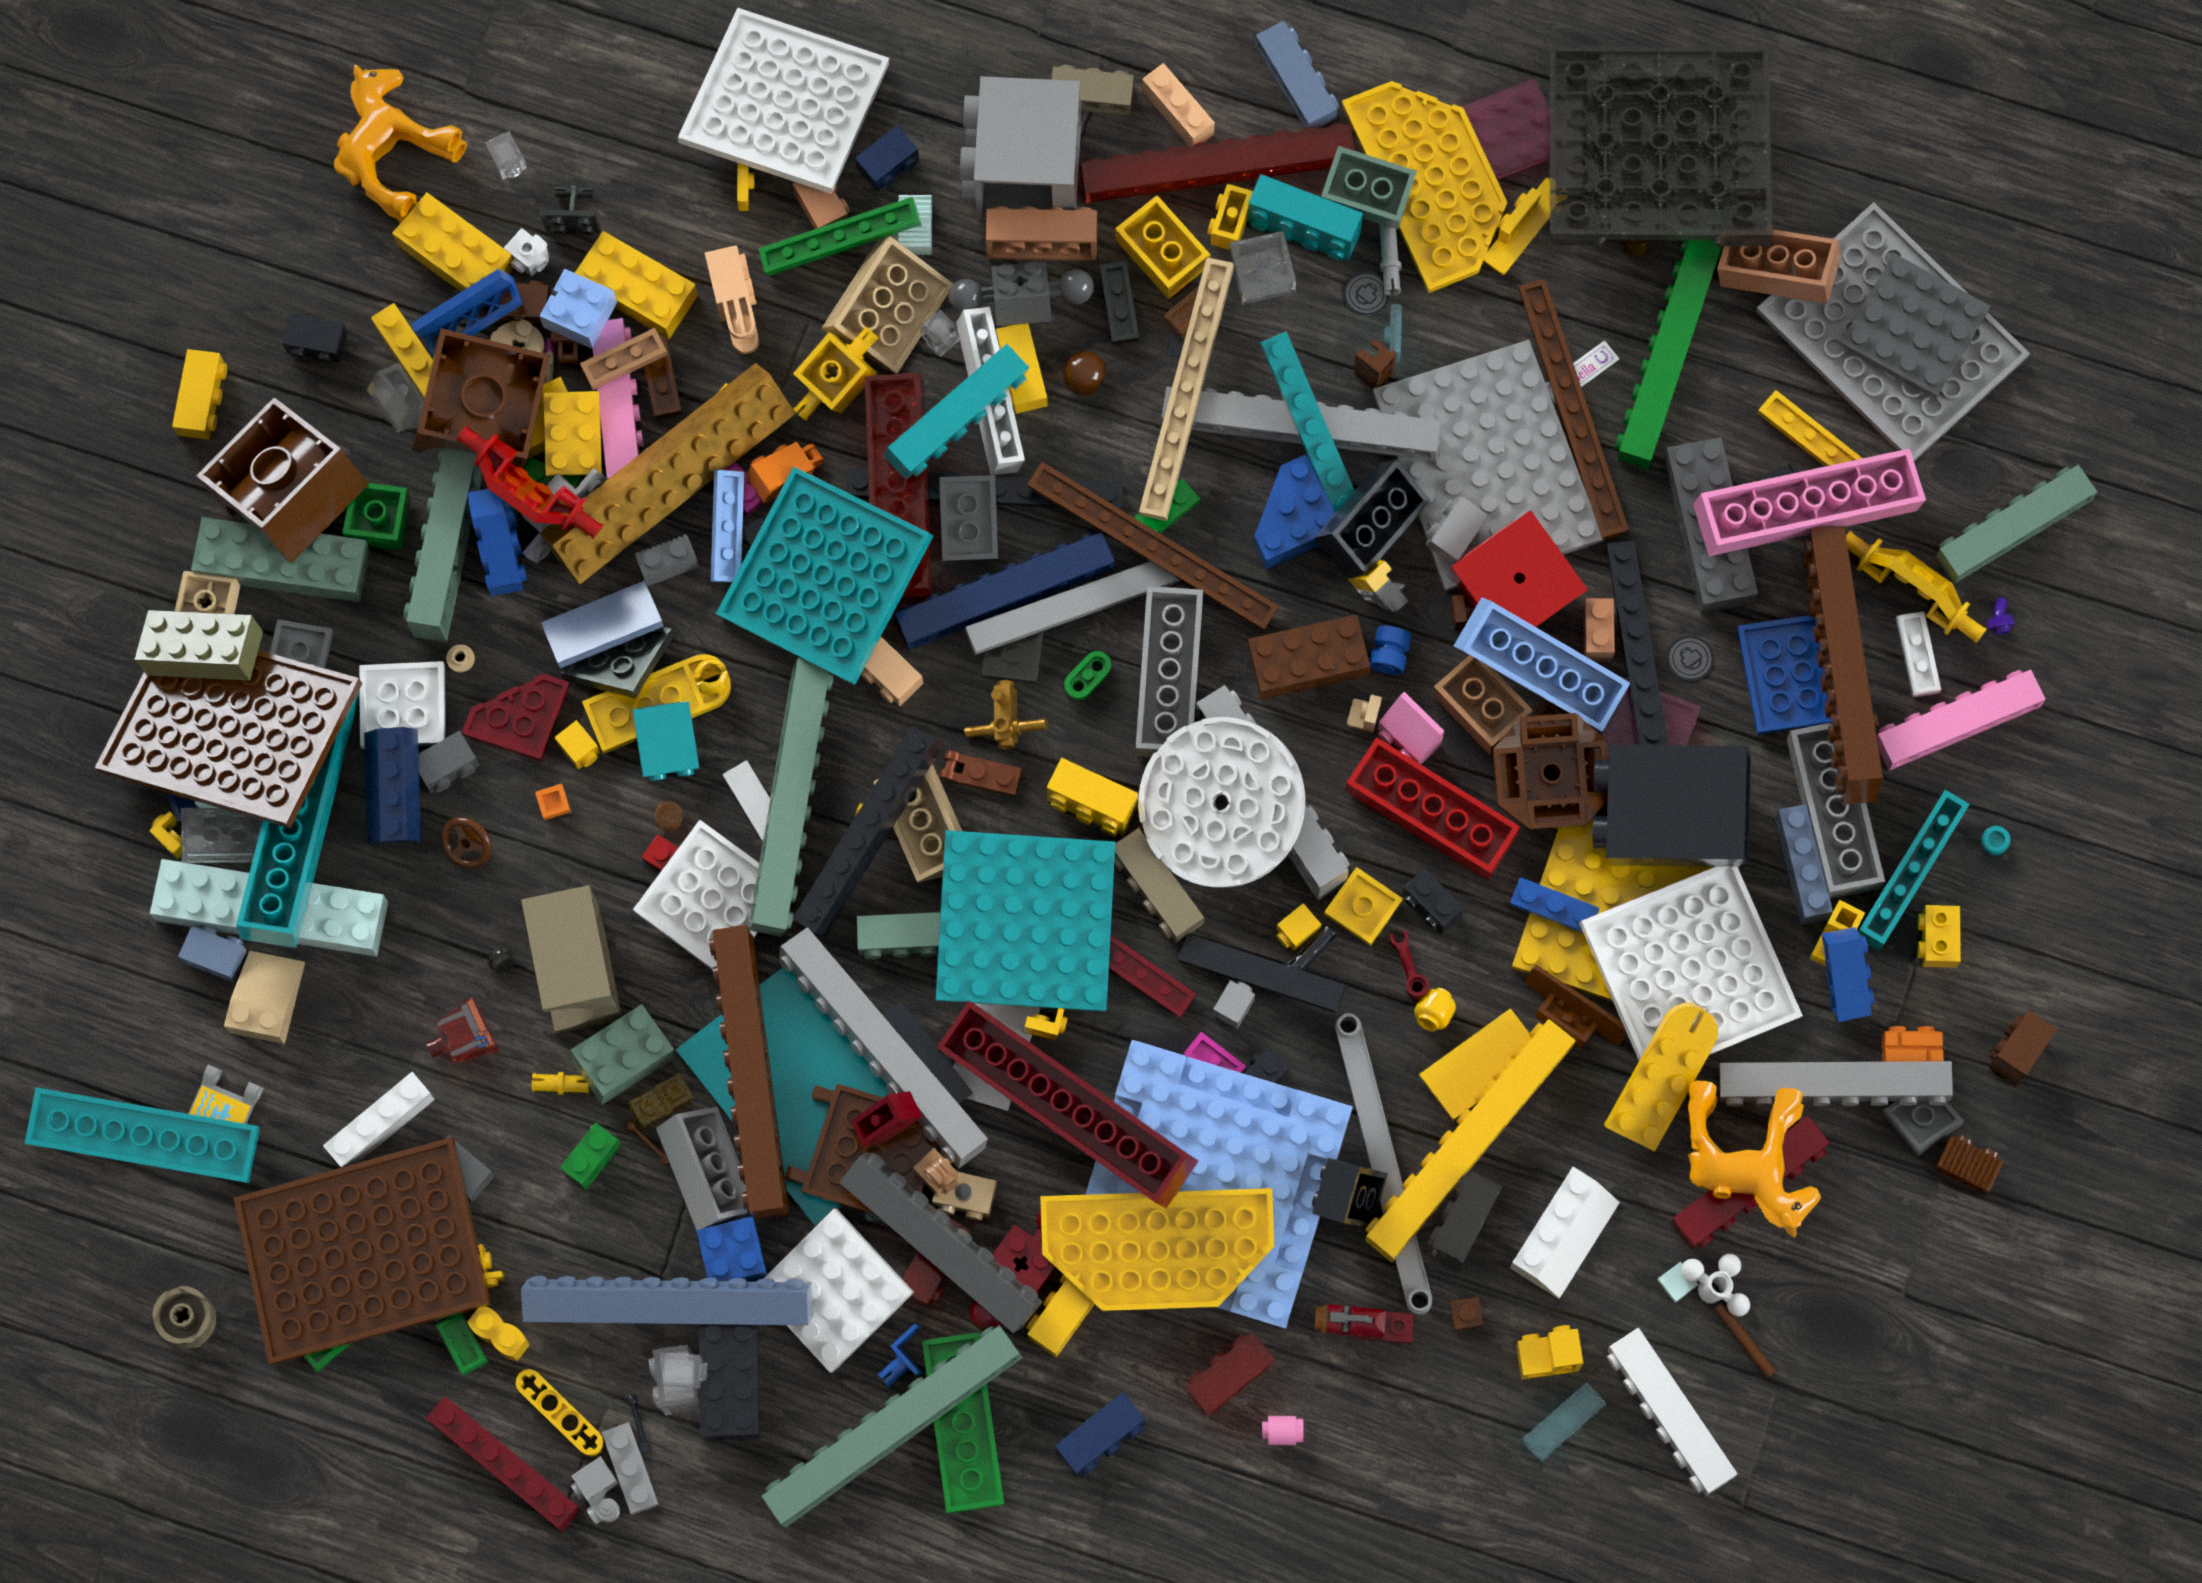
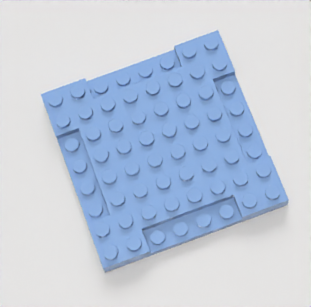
M1132 1040L1114 1101L1199 1160L1179 1191L1272 1188L1275 1247L1218 1308L1287 1328L1320 1216L1312 1214L1314 1209L1312 1207V1200L1314 1194L1319 1191L1322 1181L1320 1179V1172L1324 1163H1327L1328 1158L1337 1160L1353 1106ZM1096 1161L1085 1195L1141 1193Z

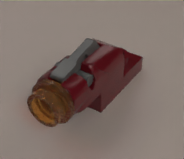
M1324 1304L1323 1307H1316L1314 1330H1322L1321 1333L1354 1337V1340L1412 1344L1414 1314L1386 1312V1309Z

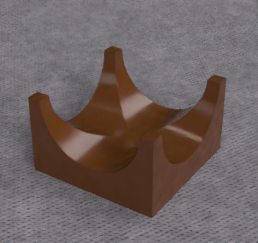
M441 328L433 353L431 372L412 451L423 453L425 450L433 448H450L473 452L456 440L464 427L469 426L471 430L485 440L490 439L494 434L499 435L500 441L518 452L511 464L523 469L528 458L550 355Z

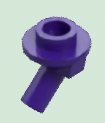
M2004 598L1996 600L1994 617L1987 619V630L1994 631V635L2011 632L2010 627L2015 626L2012 614L2005 615L2007 600Z

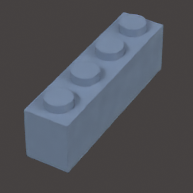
M1282 21L1257 34L1255 46L1309 134L1336 120L1339 104L1332 93L1328 94L1324 87L1326 83L1322 74L1319 71L1315 72L1311 66L1312 59L1306 49L1302 50L1299 46V38L1294 28H1288L1285 21Z
M1807 804L1779 809L1775 816V821L1800 923L1805 925L1829 920L1833 910Z

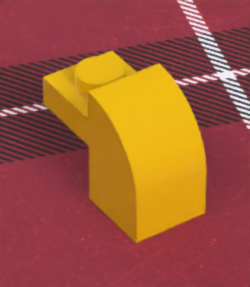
M1839 900L1822 934L1852 927L1857 929L1865 912ZM1821 934L1810 959L1826 967Z

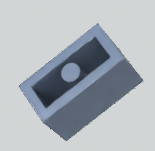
M202 925L200 929L191 926L178 958L184 964L235 983L248 954V951L242 946L243 941L229 935L226 939L216 935L217 931Z

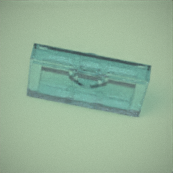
M1391 304L1389 326H1384V343H1389L1390 351L1393 349L1397 352L1395 365L1400 364L1401 304Z

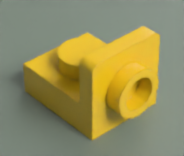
M169 811L166 815L158 816L152 823V828L149 831L173 856L179 859L186 851L180 845L183 839L171 829L177 823V820Z
M1058 1008L1054 1023L1049 1022L1050 1018L1043 1015L1033 1014V1017L1027 1016L1023 1033L1056 1041L1058 1033L1064 1034L1068 1019L1063 1017L1064 1008Z
M480 1244L478 1247L487 1287H497L498 1282L505 1281V1275L502 1271L487 1272V1269H492L491 1253L486 1252L484 1246Z

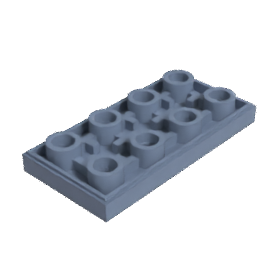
M645 581L541 622L560 668L664 627Z

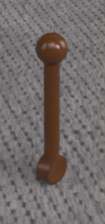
M631 1120L626 1123V1129L630 1132L633 1131L660 1157L662 1164H670L666 1153H663L637 1128L635 1121Z

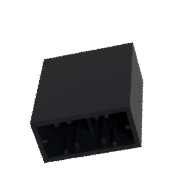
M1609 745V760H1596L1594 766L1595 794H1608L1607 816H1594L1592 831L1593 849L1606 850V858L1611 865L1749 867L1751 754L1747 746Z

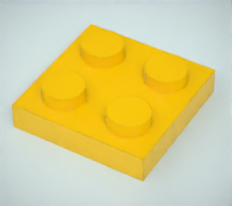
M1356 867L1327 907L1324 915L1371 946L1400 906L1403 898Z

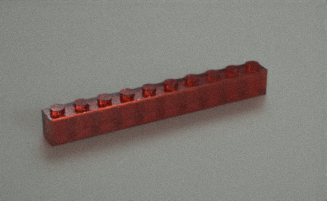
M1335 123L1329 125L1328 128L1321 129L1307 127L1300 132L1293 133L1280 131L1272 136L1265 137L1262 135H1252L1245 140L1238 141L1236 139H1225L1220 143L1210 145L1209 143L1202 142L1189 148L1174 146L1166 151L1155 152L1147 150L1133 156L1119 154L1112 159L1105 160L1091 158L1085 163H1081L1086 203L1259 179L1260 174L1273 177L1331 168L1338 146L1355 151L1351 124Z

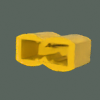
M488 1307L478 1308L468 1321L470 1328L481 1340L493 1344L499 1353L509 1360L518 1361L530 1345L519 1329L511 1324L504 1323L500 1316Z

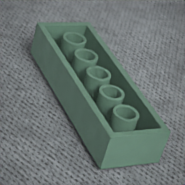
M202 517L191 570L195 573L235 578L240 586L361 602L370 548L366 540L320 534L292 563H289L251 524Z

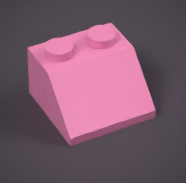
M1405 692L1399 696L1379 721L1378 730L1380 731L1378 734L1388 745L1393 744L1401 753L1419 764L1426 761L1442 744L1444 730Z

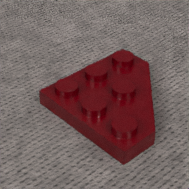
M541 674L533 678V681L520 687L516 686L484 704L480 703L471 707L462 730V735L542 762L571 685L567 681Z

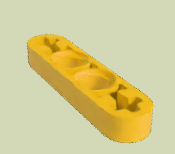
M530 1369L519 1373L516 1378V1387L519 1392L581 1453L593 1457L602 1452L605 1443L601 1434L539 1373ZM525 1377L529 1379L536 1377L534 1384L540 1390H542L543 1386L547 1387L546 1390L538 1395L536 1401L532 1397L537 1394L531 1388L523 1389L525 1386L523 1379ZM548 1395H553L558 1400L557 1407L552 1411H546L542 1408V1400ZM568 1415H574L578 1418V1426L572 1431H566L562 1426L563 1419ZM585 1425L588 1429L583 1432L591 1439L595 1436L597 1437L595 1441L597 1447L595 1449L591 1447L587 1450L584 1449L586 1442L580 1436H578L576 1441L573 1439V1437L581 1433Z

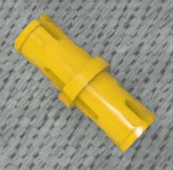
M558 1072V1075L536 1073L532 1075V1079H534L532 1081V1092L550 1091L557 1092L558 1095H564V1092L590 1093L588 1083L579 1075H565V1072Z

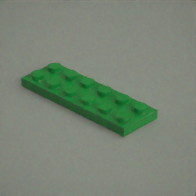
M979 1332L923 1340L922 1345L927 1377L933 1373L932 1369L938 1363L944 1360L949 1362L957 1356L956 1351L968 1343L972 1346L979 1341ZM986 1384L934 1421L947 1514L1005 1505Z

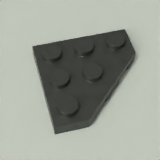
M661 627L565 666L561 672L563 680L636 698L672 640L673 632L670 628Z

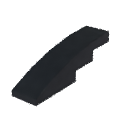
M901 1001L883 1014L884 1018L958 1104L973 1094L941 1050L936 1048L937 1045Z

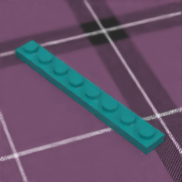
M1284 331L1260 342V346L1312 467L1336 513L1355 490L1287 331Z

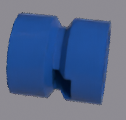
M1379 626L1374 640L1377 648L1372 649L1369 661L1370 668L1389 675L1403 674L1407 660L1404 653L1409 652L1412 634L1404 629L1393 626Z

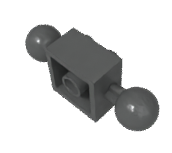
M1029 262L1014 265L1003 264L991 267L993 286L981 287L976 281L971 279L957 281L950 289L949 302L959 313L967 309L980 308L983 303L995 302L997 326L1052 321L1050 297L1061 296L1070 304H1082L1091 297L1094 285L1090 275L1080 269L1067 271L1059 281H1048L1046 262Z

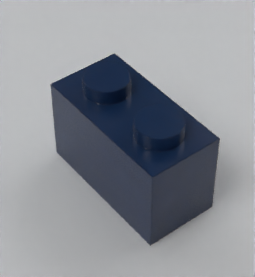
M897 125L855 158L856 168L873 188L878 191L882 187L887 188L892 185L897 176L904 170L908 172L913 169L918 163L919 153L918 148Z

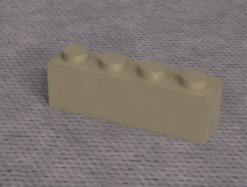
M1138 828L1115 844L1114 866L1118 871L1124 870L1129 877L1126 882L1135 894L1140 892L1145 899L1142 903L1151 916L1156 915L1161 921L1159 927L1166 938L1172 937L1177 943L1185 938L1187 933L1190 934L1204 924V917L1169 868L1151 850L1146 840L1147 838Z

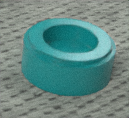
M2000 826L1987 828L1981 837V846L1990 855H2001L2010 845L2009 833Z

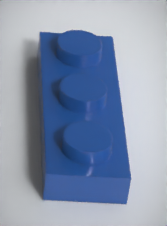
M1521 877L1509 904L1512 907L1582 934L1584 933L1579 922L1597 915L1600 909Z

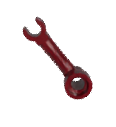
M1403 930L1404 941L1401 943L1396 942L1391 934L1390 944L1397 950L1402 961L1401 963L1407 977L1406 992L1412 1001L1418 1002L1428 992L1429 982L1426 977L1417 974L1408 947V933ZM1414 989H1420L1421 991H1420V992H1415V991H1413V990H1414Z

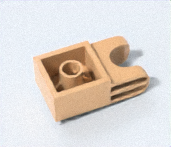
M737 245L705 252L721 322L727 321L734 349L740 354L752 353L758 348L759 338L751 305L756 304L745 254H739Z

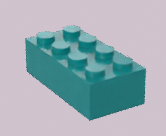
M1260 174L1248 202L1247 223L1251 224L1256 230H1268L1276 233V236L1282 240L1297 241L1308 250L1316 251L1318 249L1323 251L1332 259L1349 261L1361 234L1363 213Z

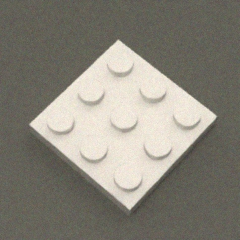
M443 661L359 665L360 680L363 683L360 688V747L362 749H365L364 733L379 728L407 727L418 729V746H433L446 738L445 664Z

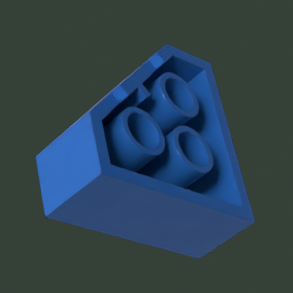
M1307 455L1281 465L1256 530L1254 547L1265 570L1320 546L1314 537L1335 514Z
M489 489L467 492L473 527L477 538H479L477 544L484 571L485 573L487 572L485 580L490 595L494 596L524 590L522 581L527 580L525 565H519L518 555L523 554L516 530L518 528L516 512H514L510 504Z

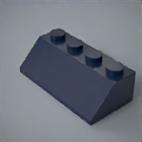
M393 727L365 732L367 845L421 842L418 729Z

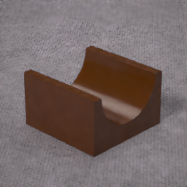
M275 397L196 475L229 515L233 516L236 512L240 514L289 563H292L369 485L340 447Z

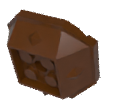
M1577 713L1520 717L1492 750L1497 806L1528 830L1586 826L1608 800V794H1595L1594 790L1595 761L1607 760L1606 740ZM1548 767L1554 768L1558 773L1557 780H1547L1544 776V769Z

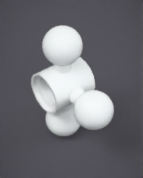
M1723 1255L1718 1262L1719 1271L1710 1276L1704 1273V1266L1697 1259H1688L1682 1264V1276L1687 1281L1700 1282L1698 1293L1703 1301L1713 1304L1723 1299L1727 1302L1729 1312L1734 1316H1743L1749 1311L1750 1301L1747 1296L1741 1293H1731L1733 1290L1731 1277L1737 1275L1741 1270V1261L1736 1255ZM1712 1282L1719 1287V1293L1713 1289Z

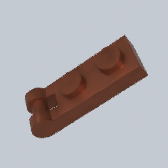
M951 750L945 751L943 759L946 762L944 769L940 770L939 779L1006 796H1016L1022 768L962 755ZM956 764L964 766L962 774L955 772Z

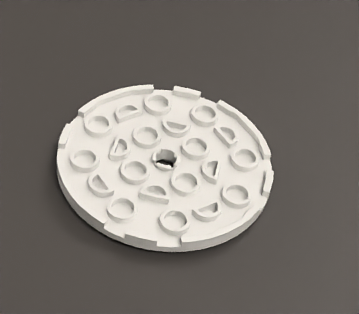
M1206 718L1174 732L1167 738V741L1159 750L1152 755L1140 784L1138 798L1139 818L1143 824L1147 837L1146 840L1151 850L1173 873L1185 880L1203 886H1240L1268 874L1279 865L1292 849L1304 819V783L1298 765L1290 751L1268 730L1238 718ZM1221 794L1226 795L1229 805L1224 810H1218L1215 806V800Z

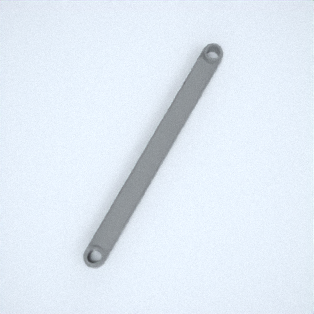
M1346 1013L1337 1019L1335 1031L1371 1169L1388 1173L1380 1200L1384 1215L1387 1212L1383 1209L1384 1206L1394 1195L1399 1198L1404 1192V1188L1402 1187L1403 1183L1361 1022L1357 1016ZM1345 1021H1350L1355 1024L1356 1029L1351 1033H1346L1341 1029L1340 1025ZM1415 1234L1394 1260L1408 1310L1412 1314L1423 1315L1431 1308L1432 1295ZM1413 1296H1424L1427 1300V1305L1423 1308H1416L1411 1302Z

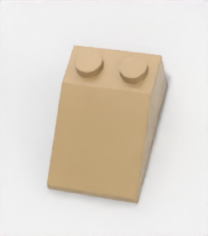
M249 951L230 1000L224 1023L227 1031L231 1034L285 1044L305 962Z

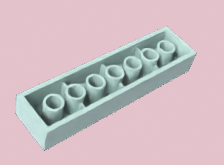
M162 859L150 914L158 922L193 926L196 928H201L203 925L215 931L239 934L236 923L249 873ZM313 883L298 944L377 957L388 901L383 894Z

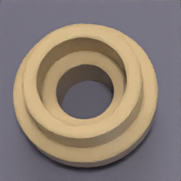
M456 645L448 651L446 660L448 666L453 671L466 672L473 666L475 656L468 646ZM458 654L465 655L463 661L458 662L455 660Z

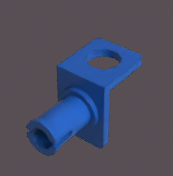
M919 1324L911 1326L890 1346L896 1352V1358L878 1373L881 1379H885L884 1383L889 1387L907 1370H912L917 1376H921L924 1373L901 1348L922 1328Z

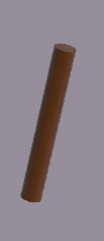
M1721 1302L1714 1308L1715 1312L1766 1378L1773 1375L1776 1370L1735 1317L1729 1312L1725 1304Z

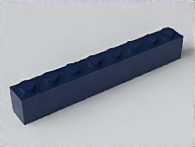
M1091 532L1085 534L1080 538V541L1073 544L1068 542L1056 546L1054 551L1045 555L1044 553L1034 554L1028 558L1027 562L1022 564H1009L1002 569L1003 571L994 575L986 573L978 577L976 582L968 585L961 583L952 587L951 592L943 595L936 593L928 596L923 603L918 605L911 603L901 607L899 612L895 613L908 650L923 646L961 631L972 624L1004 614L1115 570V561L1103 533L1095 534Z

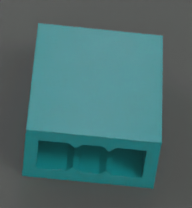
M689 701L632 709L643 777L649 776V781L666 779L665 773L677 772V777L694 774L693 769L699 768Z

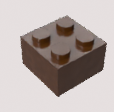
M2030 1010L2023 1017L2018 1014L2004 1033L2008 1036V1039L2002 1037L1990 1054L1989 1058L1993 1061L1988 1068L2015 1086H2018L2033 1067L2057 1031V1028Z

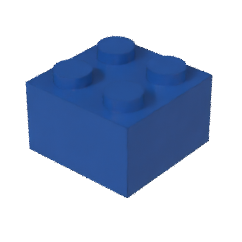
M753 1216L696 1230L707 1278H715L717 1281L743 1278L746 1282L763 1279L768 1275Z

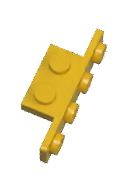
M1546 178L1537 190L1532 187L1527 195L1522 193L1514 204L1516 209L1511 215L1505 214L1499 222L1498 227L1500 231L1498 239L1486 253L1483 262L1501 275H1505L1564 201L1568 192L1549 178Z

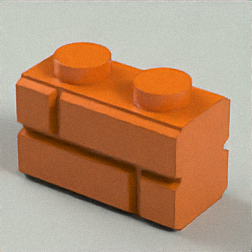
M1893 1026L1889 1027V1031H1884L1882 1034V1062L1943 1061V1033L1935 1031L1934 1027L1924 1026L1918 1027L1917 1031H1906V1027Z

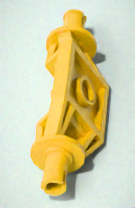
M1852 531L1848 532L1846 535L1848 550L1860 558L1857 571L1861 572L1864 570L1881 583L1893 570L1895 572L1894 576L1898 580L1906 584L1910 582L1918 588L1916 591L1927 600L1932 598L1936 601L1926 617L1943 627L1946 635L1952 629L1955 630L1957 628L1975 643L1979 641L1987 628L1966 615L1968 613L1966 610L1970 603L1966 602L1962 606L1956 590L1949 580L1906 550L1881 548L1880 545L1883 542L1881 539L1869 545L1853 534ZM1870 563L1881 565L1886 568L1882 572ZM1939 607L1942 609L1947 618L1937 611Z

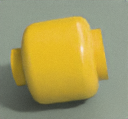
M1442 988L1429 989L1426 995L1419 999L1414 1008V1015L1417 1023L1425 1030H1441L1450 1022L1456 1010V1004L1447 990Z

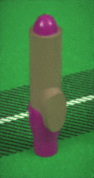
M546 339L544 353L550 355L544 384L553 380L556 352L551 339Z

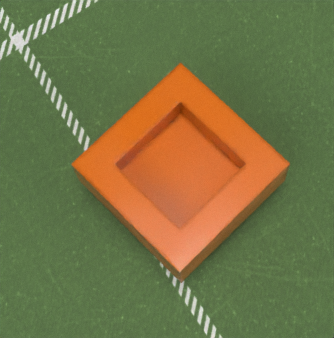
M562 784L535 792L544 821L571 812Z

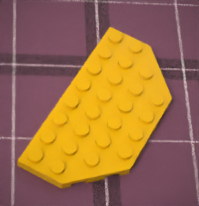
M1393 81L1342 100V107L1364 154L1417 171L1399 231L1428 293L1478 274L1506 209L1507 200L1464 108L1440 102L1438 98L1420 91L1408 90L1403 88L1401 84Z
M1272 1188L1178 1191L1167 1208L1156 1204L1142 1193L1041 1196L1042 1255L1102 1311L1219 1307L1275 1247Z

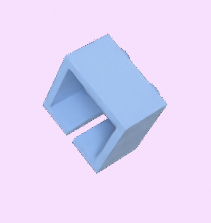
M564 269L553 289L555 296L550 295L540 314L541 322L544 328L593 349L617 304L614 290Z

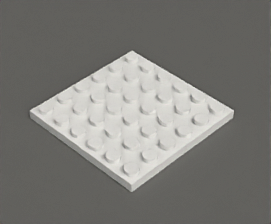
M737 8L681 129L678 143L832 194L889 66V58Z
M1738 867L1711 868L1579 922L1639 1061L1665 1014L1671 1008L1686 1002H1694L1697 1006L1699 1005L1713 1016L1717 1023L1718 1037L1710 1054L1803 1016Z

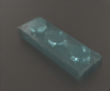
M1586 1382L1527 1434L1522 1441L1542 1462L1606 1405V1402Z

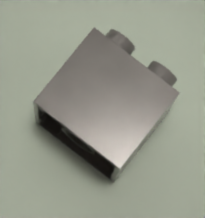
M980 76L979 96L965 95L963 127L966 129L965 147L961 148L960 158L962 200L976 201L977 220L985 221L987 219V209H993L996 206H1006L1009 209L1031 206L1037 210H1048L1050 207L1075 210L1077 204L1081 136L1080 81Z

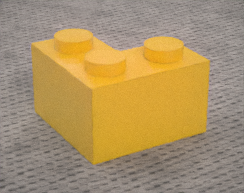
M1570 1325L1554 1327L1553 1332H1549L1547 1337L1540 1338L1539 1334L1524 1335L1522 1340L1516 1344L1521 1379L1579 1372L1583 1365L1578 1329H1570Z

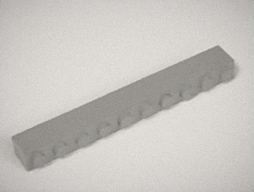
M1166 387L1161 417L1162 423L1164 420L1172 387ZM1202 388L1191 430L1303 444L1284 399L1283 401L1272 400L1271 397L1266 395L1248 397L1243 393L1235 391L1224 394L1217 393L1216 390L1211 388ZM1317 402L1334 444L1338 449L1437 461L1441 420H1436L1433 416L1422 415L1420 418L1409 417L1408 414L1403 412L1385 414L1381 413L1380 410L1372 408L1361 411L1354 410L1353 407L1347 405H1339L1336 408L1328 407L1322 402Z
M807 927L784 943L779 953L781 966L785 971L793 973L801 990L804 993H810L815 999V1005L822 1014L827 1013L833 1021L835 1030L840 1035H845L849 1039L853 1051L859 1057L863 1056L866 1059L873 1075L883 1079L887 1084L886 1087L890 1094L911 1091L922 1115L917 1121L922 1125L925 1136L931 1142L935 1141L939 1145L943 1157L947 1158L951 1163L953 1162L959 1169L985 1150L988 1138Z

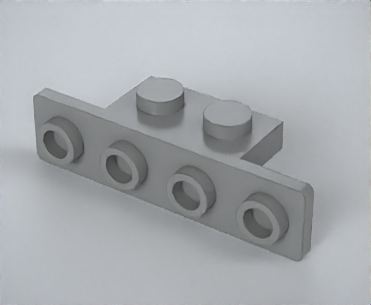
M592 469L575 489L557 473L547 487L555 495L564 485L582 499L603 484L607 478L597 470ZM522 515L539 533L551 525L550 523L533 522L525 515ZM538 534L524 550L523 554L528 559L538 563L549 554L550 548L540 534Z

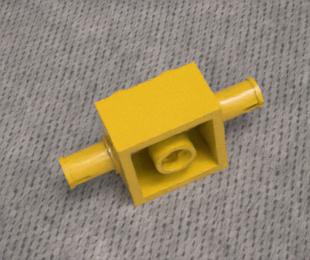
M865 326L851 344H846L841 338L829 332L793 373L809 390L807 395L793 410L799 413L798 415L806 421L821 403H825L831 410L841 414L877 373L863 360V355L879 337ZM834 369H838V375L836 377L833 373Z

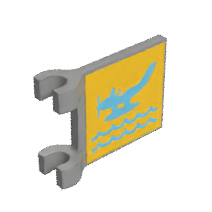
M207 1065L201 1086L188 1114L246 1124L264 1088L249 1082L244 1097H241L216 1086L223 1071Z

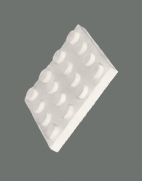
M699 820L632 912L713 970V967L717 966V961H715L714 956H711L709 939L714 938L713 930L749 925L759 863ZM751 931V933L753 934V938H754V936L757 934V932Z
M833 1209L765 1277L773 1279L775 1282H786L789 1279H801L803 1282H812L813 1317L809 1325L787 1326L830 1373H833L914 1293L838 1209Z

